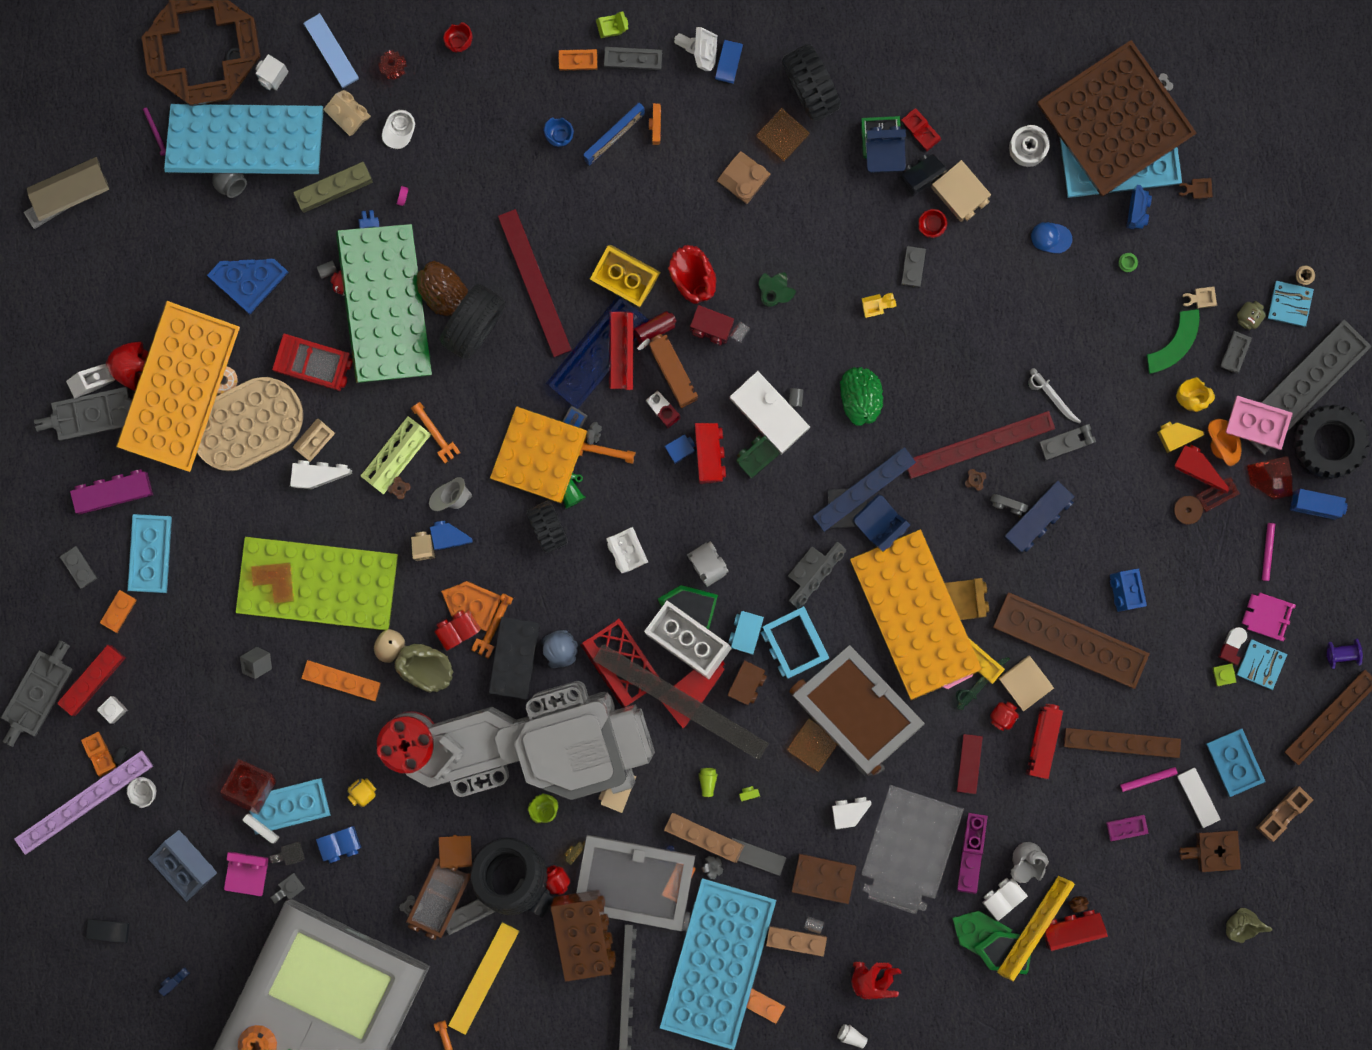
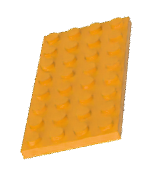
M166 301L116 447L190 472L240 327Z
M921 529L895 540L891 547L883 552L875 548L850 559L910 700L982 671Z

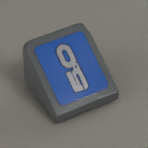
M571 406L562 422L581 428L588 416Z

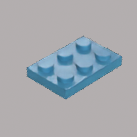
M1243 729L1206 743L1229 797L1265 782Z

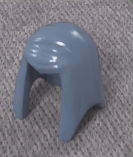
M566 630L552 632L541 639V644L544 645L543 655L549 660V667H567L575 662L578 644Z

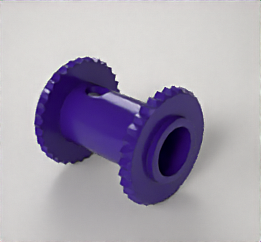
M1358 639L1354 640V645L1334 647L1332 642L1327 644V659L1332 669H1335L1336 662L1356 660L1358 666L1362 664L1363 653Z

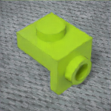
M623 11L618 12L616 15L596 19L601 38L621 35L628 30V20Z

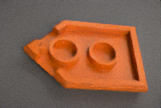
M467 581L441 591L452 617L460 610L464 612L469 610L479 627L487 632L500 603V595Z

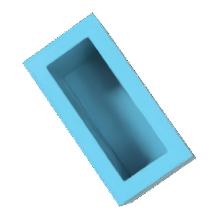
M741 611V615L737 614L734 625L737 626L736 632H731L728 642L732 644L731 648L753 655L764 617Z

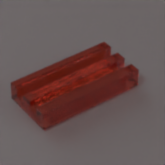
M1231 477L1224 480L1226 484L1229 483V491L1233 490L1234 493L1207 507L1206 503L1225 492L1220 491L1203 500L1202 496L1216 489L1211 487L1196 495L1205 512L1240 494Z

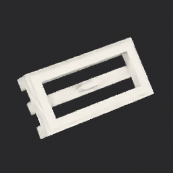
M247 814L243 818L247 825L269 842L276 843L279 839L278 835L252 815Z

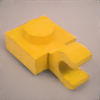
M888 293L883 298H881L880 294L861 298L865 318L884 314L883 309L896 307L893 293Z

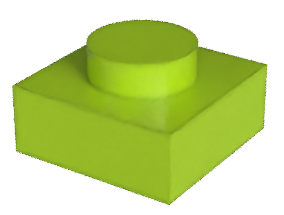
M1233 664L1213 667L1216 686L1236 683Z
M753 786L743 788V793L739 794L741 801L760 796L758 788L754 789Z

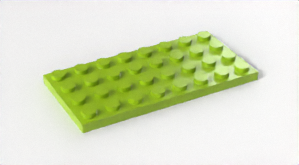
M245 537L236 613L388 630L398 554Z

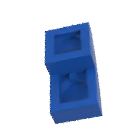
M724 40L715 77L716 80L734 84L743 44Z

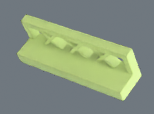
M407 417L361 474V477L384 494L394 482V478L399 476L431 434L410 417ZM412 424L413 427L410 429L409 432H406L408 426ZM400 440L398 446L394 447L396 441ZM386 455H388V458L386 459V461H385V462H382V459H383ZM374 470H376L375 475H374L371 479L368 478L369 475H370Z

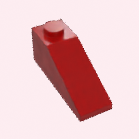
M1185 445L1175 464V469L1228 493L1229 487L1203 453H1200L1201 449L1190 445V447Z

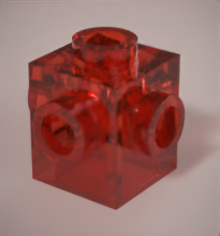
M394 50L383 53L384 56L380 57L381 63H378L381 74L385 73L387 79H397L406 74L404 67H407L404 55L400 56L399 52H394ZM395 61V64L393 66L388 65V63Z

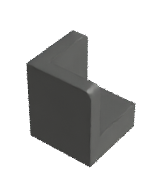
M255 647L240 656L242 673L254 679L272 669L270 653L259 647Z

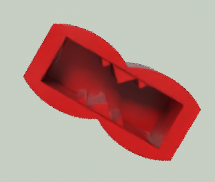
M460 610L453 615V619L449 621L444 619L437 624L438 628L434 632L446 651L474 636L481 630L469 610L465 612Z

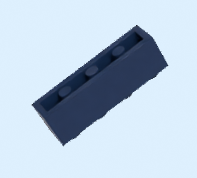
M1059 481L1055 482L1004 538L1019 553L1023 550L1027 552L1034 545L1032 541L1036 537L1040 539L1046 533L1047 529L1045 527L1049 523L1053 525L1061 517L1058 513L1062 509L1066 511L1074 503L1072 499L1075 496Z

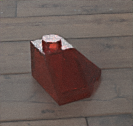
M1288 456L1247 465L1250 484L1267 494V496L1277 499L1293 495L1292 473Z

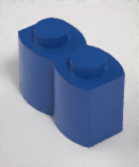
M354 826L316 839L323 861L328 860L329 863L340 860L339 856L347 854V857L358 853L357 849L361 848Z

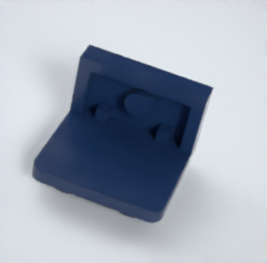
M899 126L890 127V130L873 127L870 128V131H867V170L869 172H897L905 170L906 129H901Z
M877 495L853 519L854 523L872 544L882 552L891 547L893 542L911 526L907 520L897 514L882 495Z

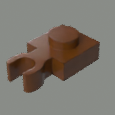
M1211 178L1192 179L1191 185L1187 183L1178 185V187L1186 188V192L1179 193V196L1192 194V199L1213 197Z

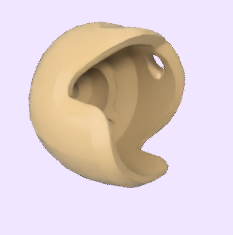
M391 629L383 631L376 639L374 645L376 657L386 663L394 661L400 654L401 649L405 647V639L397 631Z

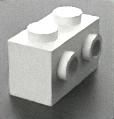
M269 54L256 67L258 81L268 90L271 88L277 90L289 72L283 63Z

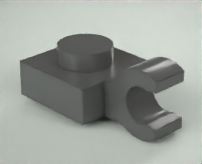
M293 873L278 884L281 890L270 898L274 903H277L285 896L290 900L306 888L295 873Z

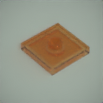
M781 108L756 137L785 162L810 133Z
M808 718L787 751L819 772L837 744L819 725Z

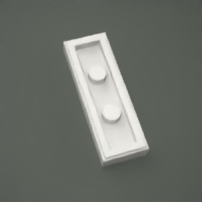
M1192 768L1178 775L1177 777L1202 828L1221 820L1196 769Z

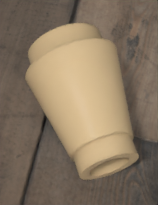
M1302 266L1296 272V281L1300 284L1308 285L1315 279V272L1309 266Z

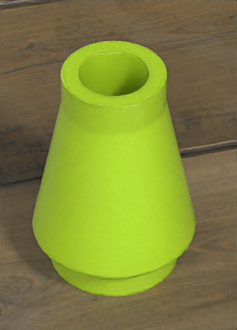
M701 768L699 773L702 796L704 797L713 796L718 775L714 768Z

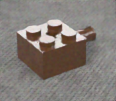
M1237 830L1196 833V847L1179 848V853H1187L1179 854L1180 860L1197 858L1200 872L1241 870ZM1218 846L1222 849L1219 856L1214 852V850L1218 849Z

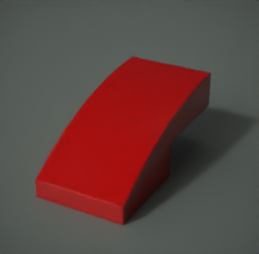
M916 108L901 120L926 151L930 150L941 140V137Z

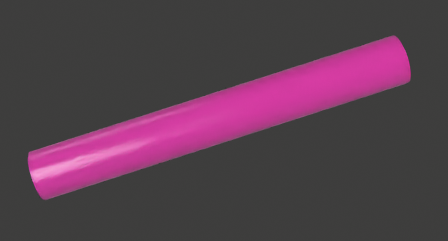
M1274 523L1267 524L1262 572L1263 581H1269L1275 532Z
M1176 767L1121 784L1120 787L1122 792L1177 775L1178 773Z

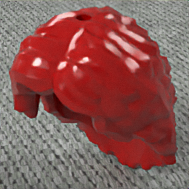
M684 245L682 248H678L673 253L668 270L680 294L693 304L711 299L716 290V274L709 259L696 246Z

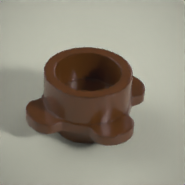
M970 469L965 485L967 487H974L978 491L982 490L986 474Z
M395 477L394 483L388 487V492L396 495L398 499H403L405 497L404 494L410 490L411 486L409 483L402 481L401 477Z
M1077 896L1068 904L1071 905L1070 908L1073 912H1082L1088 908L1087 904H1089V901L1086 897Z

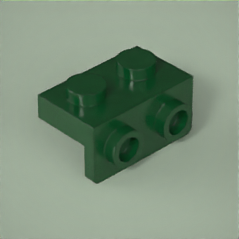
M759 435L751 442L753 446L749 450L744 448L737 454L738 459L736 462L751 479L780 454L766 436L761 438Z

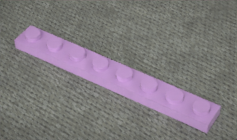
M140 751L17 836L15 841L25 855L154 766L146 754Z

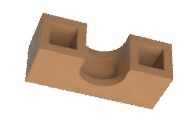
M1295 786L1256 828L1269 841L1274 842L1287 828V824L1296 815L1301 814L1313 799L1300 786Z
M769 926L766 946L824 957L827 937Z

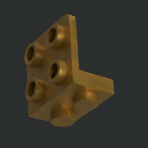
M982 578L944 583L960 620L986 617V613H989L988 601L984 599V594L987 593L986 582H982Z

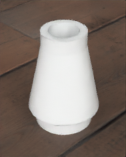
M845 1024L841 1027L837 1038L841 1039V1042L862 1049L868 1040L851 1025L847 1026Z

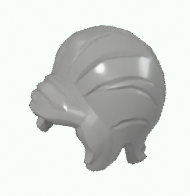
M1024 842L1018 845L1013 852L1012 861L1014 868L1011 869L1010 874L1019 883H1027L1033 877L1041 880L1045 874V867L1049 863L1048 858L1038 845L1032 842Z

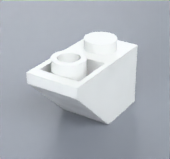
M866 797L856 798L854 803H847V800L836 801V805L832 806L835 829L856 826L871 806V800L866 801Z

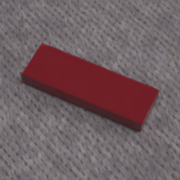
M963 734L957 792L976 794L983 736Z

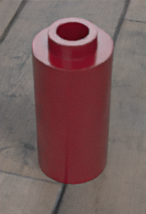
M665 311L634 328L633 334L641 345L647 338L652 341L653 337L659 334L663 335L674 329L677 321L672 313Z

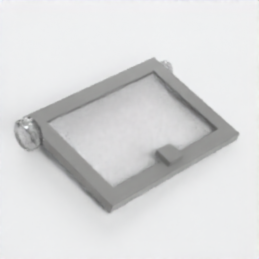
M587 835L576 893L600 889V894L604 895L606 902L604 914H608L609 918L687 932L691 913L685 912L695 855Z

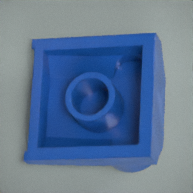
M1136 185L1132 190L1126 228L1143 229L1144 225L1147 226L1149 214H1146V210L1151 205L1152 196L1149 195V191H1144L1141 185Z

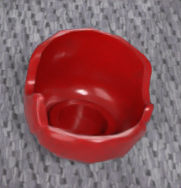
M461 22L459 25L452 24L446 30L443 37L446 47L453 52L465 51L471 46L473 39L470 27L464 22Z
M927 210L919 218V231L926 237H940L947 228V218L940 210Z

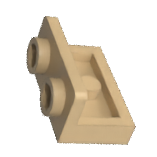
M345 90L336 93L323 109L349 136L353 135L361 124L371 117L365 107L359 105L354 100V97Z

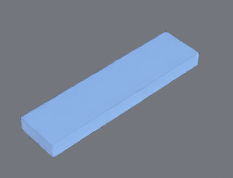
M319 13L304 22L342 88L357 81L359 77L321 14Z

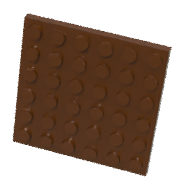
M1132 40L1037 102L1041 111L1101 197L1197 134Z

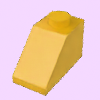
M1171 422L1160 426L1162 430L1157 432L1167 453L1204 435L1203 431L1180 423L1172 425Z

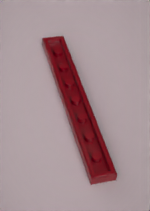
M516 209L499 215L498 218L554 358L572 351Z
M1047 411L914 457L913 459L916 463L907 469L909 477L913 479L1055 430L1050 412Z

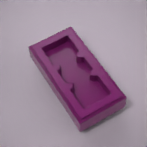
M1145 815L1106 822L1110 841L1149 834Z

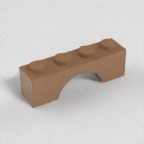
M675 813L671 814L664 830L734 863H737L744 848L743 844Z

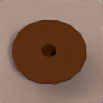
M1184 496L1176 502L1174 512L1176 518L1181 523L1193 524L1201 518L1203 508L1197 498Z

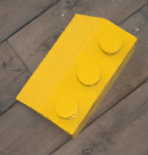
M608 245L590 280L641 307L661 272L618 248Z

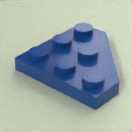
M275 259L220 261L207 276L251 314L289 272Z

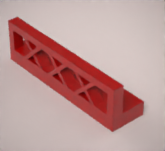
M629 311L610 312L609 388L633 390V313Z

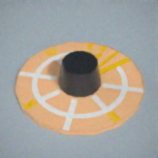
M226 366L217 392L219 394L237 385V375L230 367Z

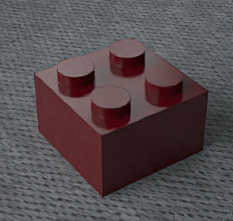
M698 305L690 325V331H692L693 336L701 339L705 336L710 338V342L721 346L722 343H727L734 324V318Z

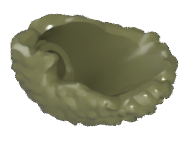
M423 644L405 646L401 649L395 661V669L404 681L426 692L431 693L432 691L438 692L450 685L453 670L448 656Z

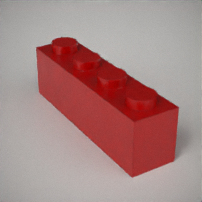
M107 645L57 704L71 716H76L126 657L112 645Z

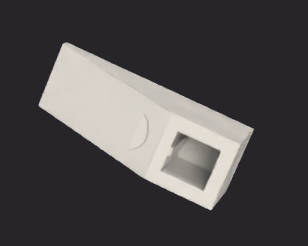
M298 460V464L293 463L290 486L314 489L351 475L352 470L347 469L348 465L336 464V467H328L329 463L317 462L316 466L309 465V461Z

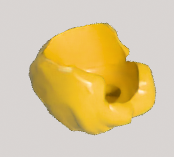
M1195 377L1184 381L1179 386L1176 398L1185 409L1199 412L1202 409L1208 408V405L1214 401L1215 395L1211 388H1207L1204 382Z

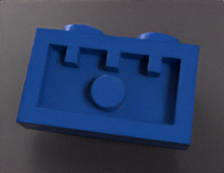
M1139 569L1110 574V584L1113 589L1114 603L1118 612L1147 606Z

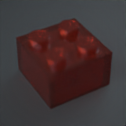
M238 759L220 793L225 800L258 815L276 780L273 774Z

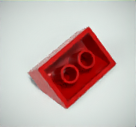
M695 423L700 484L723 482L722 477H726L725 466H721V458L725 457L724 447H720L719 439H723L722 428H718V423Z
M1094 910L1085 911L1083 916L1076 917L1075 914L1065 916V920L1057 922V919H1053L1044 933L1047 949L1051 951L1108 937L1100 913Z

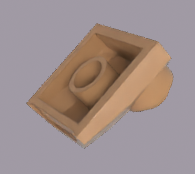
M740 151L721 174L717 182L748 204L771 174L763 166L757 164Z

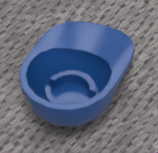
M1042 222L1033 228L1031 240L1033 245L1039 250L1062 253L1071 246L1072 235L1062 225Z

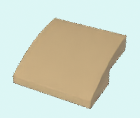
M1029 655L998 678L1023 711L1054 689Z

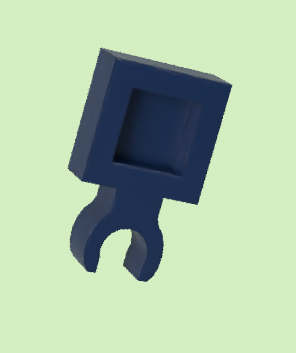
M183 968L172 979L168 977L160 984L162 988L159 992L166 996L190 972Z

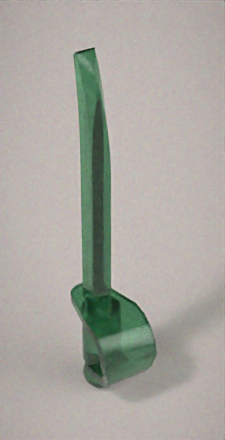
M1010 658L1001 659L997 663L1003 666ZM982 676L970 691L967 689H959L957 691L958 710H963L964 705L967 706L973 698L975 700L978 699L976 695L988 682L985 677ZM963 692H967L963 699L960 700V695Z

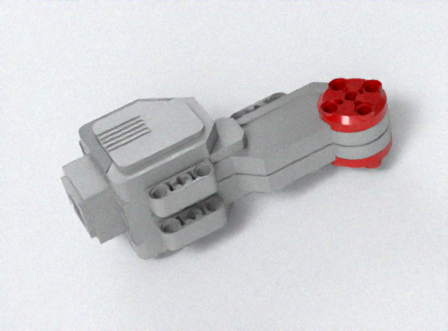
M574 681L534 694L526 705L528 716L517 720L494 707L435 724L426 715L410 711L403 712L390 720L381 729L377 739V754L388 768L398 773H405L410 778L427 787L450 781L454 794L459 797L503 785L509 777L507 764L520 761L526 783L543 788L567 799L573 800L607 789H611L612 793L615 794L633 788L635 778L632 768L648 764L655 751L641 708L637 709L635 704L615 710L612 697L608 692L588 696L586 686L580 681ZM572 690H575L578 695H574ZM535 701L539 702L541 706L536 705ZM447 733L464 748L461 751L463 756L456 764L454 762L451 763L448 767L451 771L444 779L440 777L436 780L434 777L454 755L452 752L447 753L441 748L442 744L439 742ZM495 772H502L504 780H497L494 775ZM490 774V780L485 781L483 783V786L481 785V783L476 782L479 779V777L481 780L487 779ZM459 782H463L466 784V791H460L458 789Z

